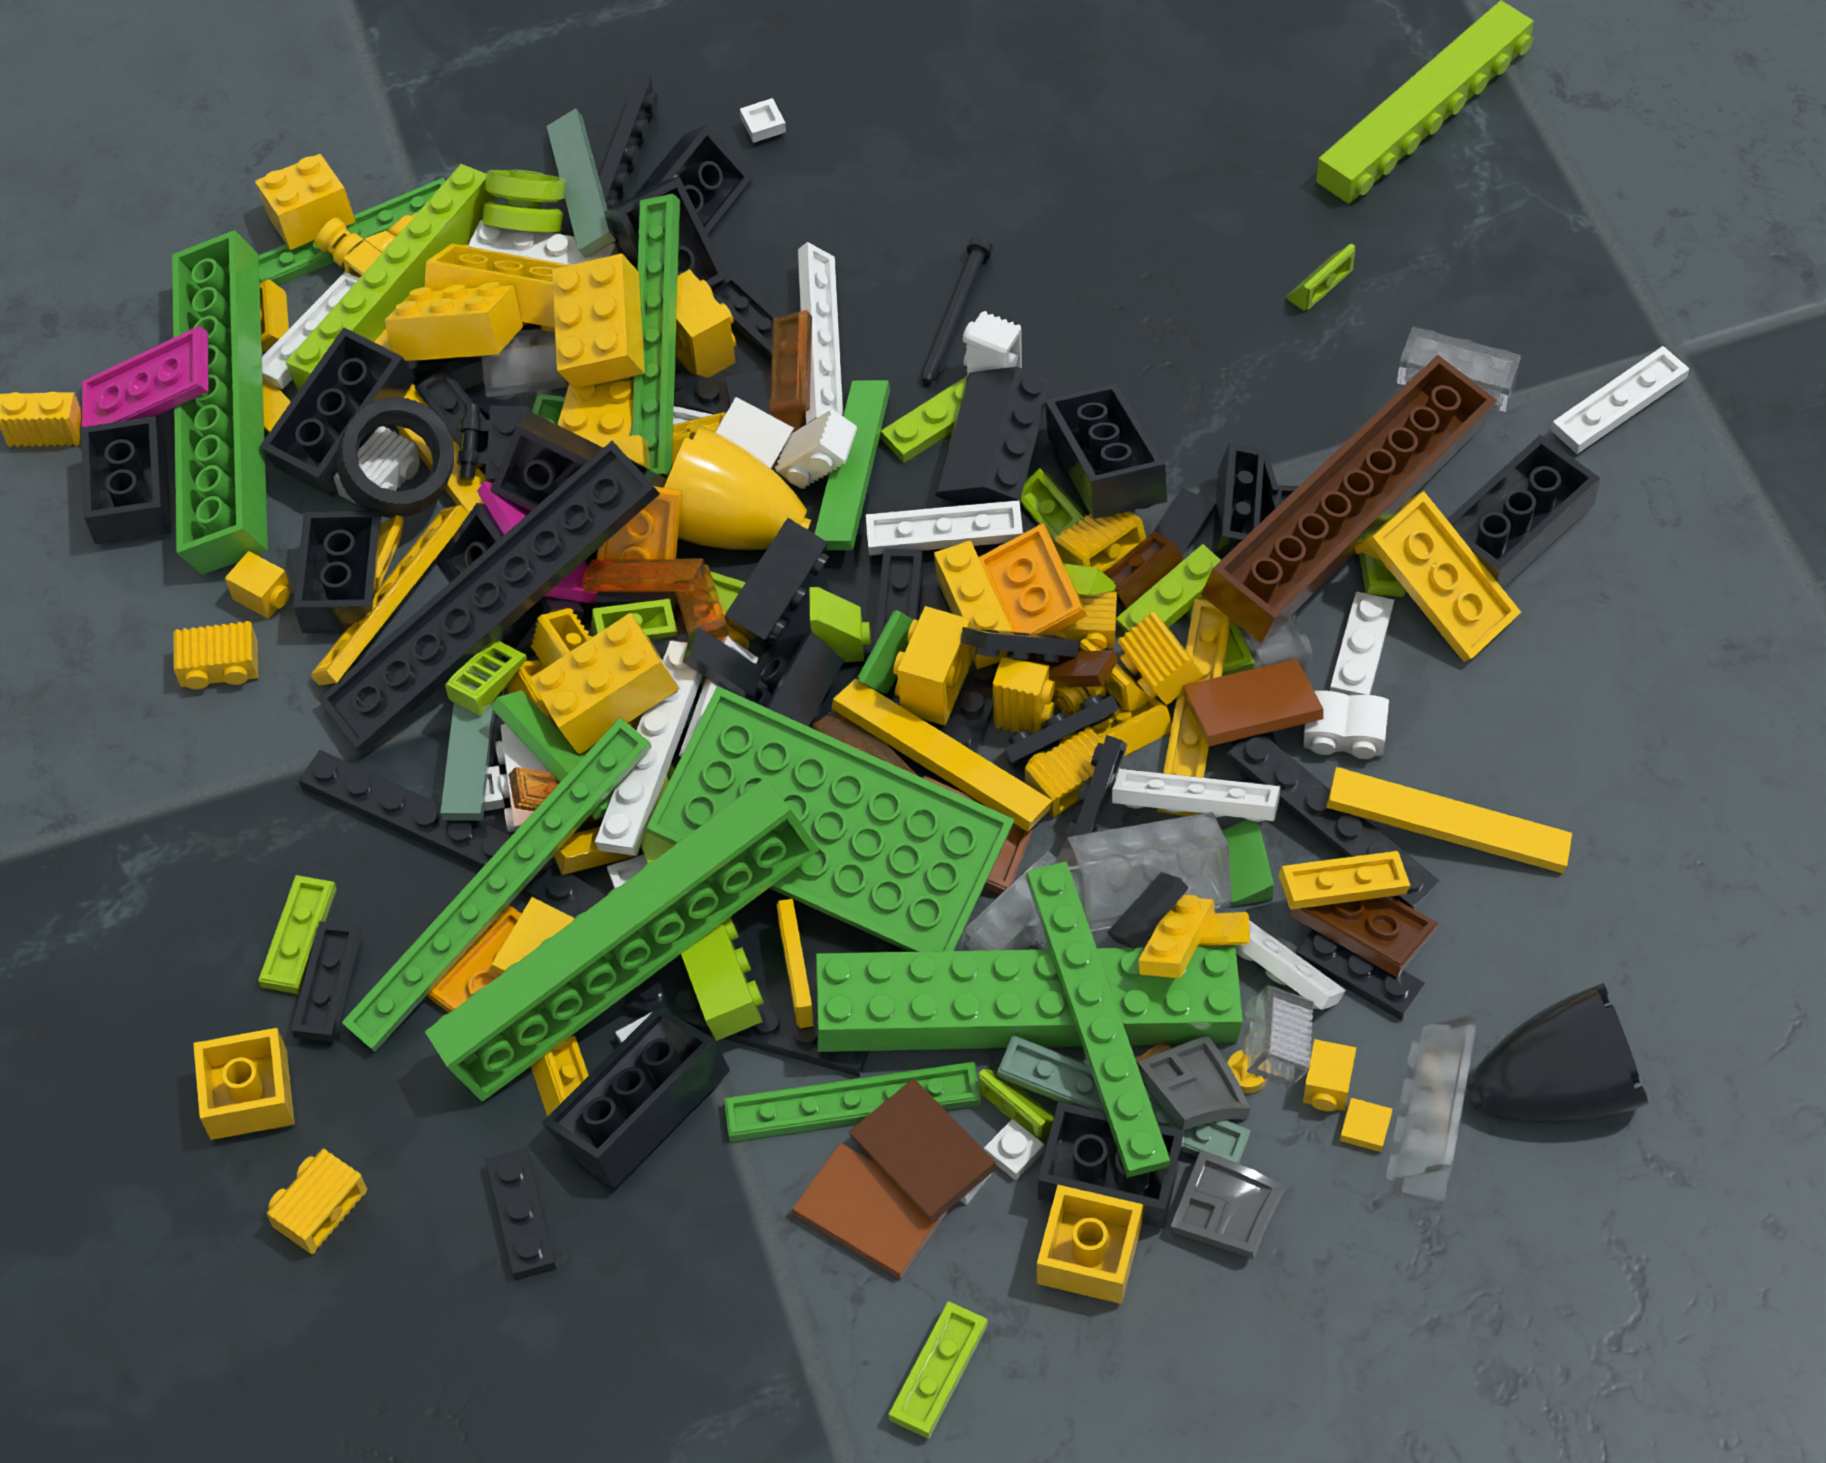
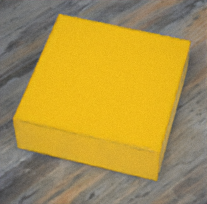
M1351 1098L1340 1141L1382 1152L1393 1109Z

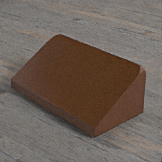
M1155 531L1104 574L1116 585L1115 591L1111 592H1117V601L1127 609L1184 560V557L1175 543Z

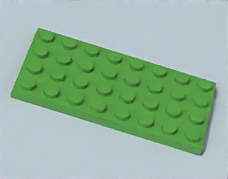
M717 686L646 827V832L675 845L681 838L688 836L707 822L713 814L723 810L743 795L748 788L767 778L819 848L818 852L769 887L770 889L909 952L955 951L1015 819Z

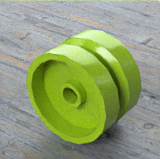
M489 170L486 173L485 190L491 195L507 198V200H490L484 203L482 222L490 226L521 231H562L563 212L555 206L541 204V202H558L564 199L566 180L535 171Z

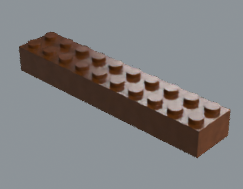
M1439 355L1435 356L1212 569L1201 596L1262 644L1356 552L1354 549L1356 545L1375 533L1401 508L1405 501L1410 499L1483 427L1497 400Z

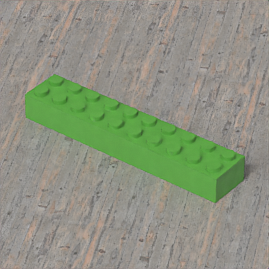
M235 230L172 254L173 338L198 326H201L208 332V392L174 407L177 554L202 575L239 562L248 551L256 555L268 551L265 454L260 449V445L264 441L259 255Z
M764 778L758 784L748 788L743 795L723 810L713 814L707 822L695 831L681 838L672 848L656 860L646 864L641 871L621 886L611 890L605 898L593 907L579 914L570 924L554 936L544 940L539 947L519 962L509 966L503 974L484 988L477 990L468 1000L452 1012L442 1016L425 1033L446 1067L483 1102L818 852L819 848L767 778Z
M1198 946L1181 978L1140 975L1138 960L1145 947L1097 948L1131 1046L1182 1045L1206 1035L1209 1036L1214 1044L1237 1043L1243 1018L1236 946ZM1050 949L816 954L818 1052L1008 1048L1013 1035L1042 1047H1083Z

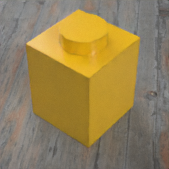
M250 551L244 555L225 577L232 599L267 619L277 609L282 608L287 603L292 593L285 570Z
M1314 1039L1303 1103L1311 1104L1314 1108L1322 1111H1334L1335 1109L1345 1111L1357 1047Z

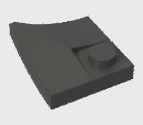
M1208 1035L1137 1062L1144 1085L1180 1130H1187L1195 1126L1220 1120H1244L1249 1117L1251 1109L1240 1084L1225 1058Z
M1200 1150L1172 1221V1233L1254 1259L1267 1226L1285 1192L1284 1185L1241 1164Z

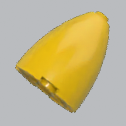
M692 424L690 437H685L664 486L666 489L682 492L678 531L679 540L728 550H767L787 518L808 530L811 520L805 518L807 509L778 474L755 455L730 439L699 424Z

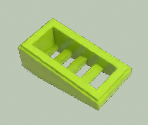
M495 639L480 653L471 658L445 684L449 700L482 716L527 660L526 655ZM496 653H499L510 660L504 663L494 656ZM489 663L499 668V670L494 672L486 666ZM479 674H482L488 677L489 679L487 681H484L478 676ZM474 684L479 688L477 690H474L470 687V685Z

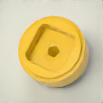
M1243 1049L1235 1052L1229 1058L1227 1063L1239 1082L1243 1093L1251 1094L1258 1092L1266 1085L1269 1075V1064L1261 1053L1252 1049Z

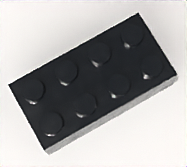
M343 327L264 439L260 449L277 469L334 497L337 493L333 478L338 472L336 464L337 448L342 432L349 420L361 408L373 401L384 398L403 397L416 379V376L402 356ZM377 428L369 431L365 435V437L360 442L359 448L375 432Z
M1117 383L1045 399L1048 439L1093 519L1112 517L1118 513L1135 509H1146L1153 505L1167 502L1165 462Z
M531 412L516 426L491 492L532 511L601 451L603 447ZM632 462L653 486L664 488L667 481L666 478Z
M1539 435L1447 520L1502 589H1504L1594 505L1600 477Z

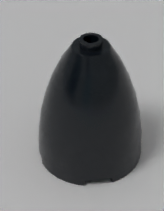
M1605 984L1593 986L1545 1008L1502 1039L1472 1073L1474 1082L1467 1084L1475 1109L1484 1107L1486 1115L1514 1121L1566 1123L1614 1116L1649 1105L1644 1087H1634V1085L1640 1083L1639 1074L1614 1005L1604 1006L1610 1003Z

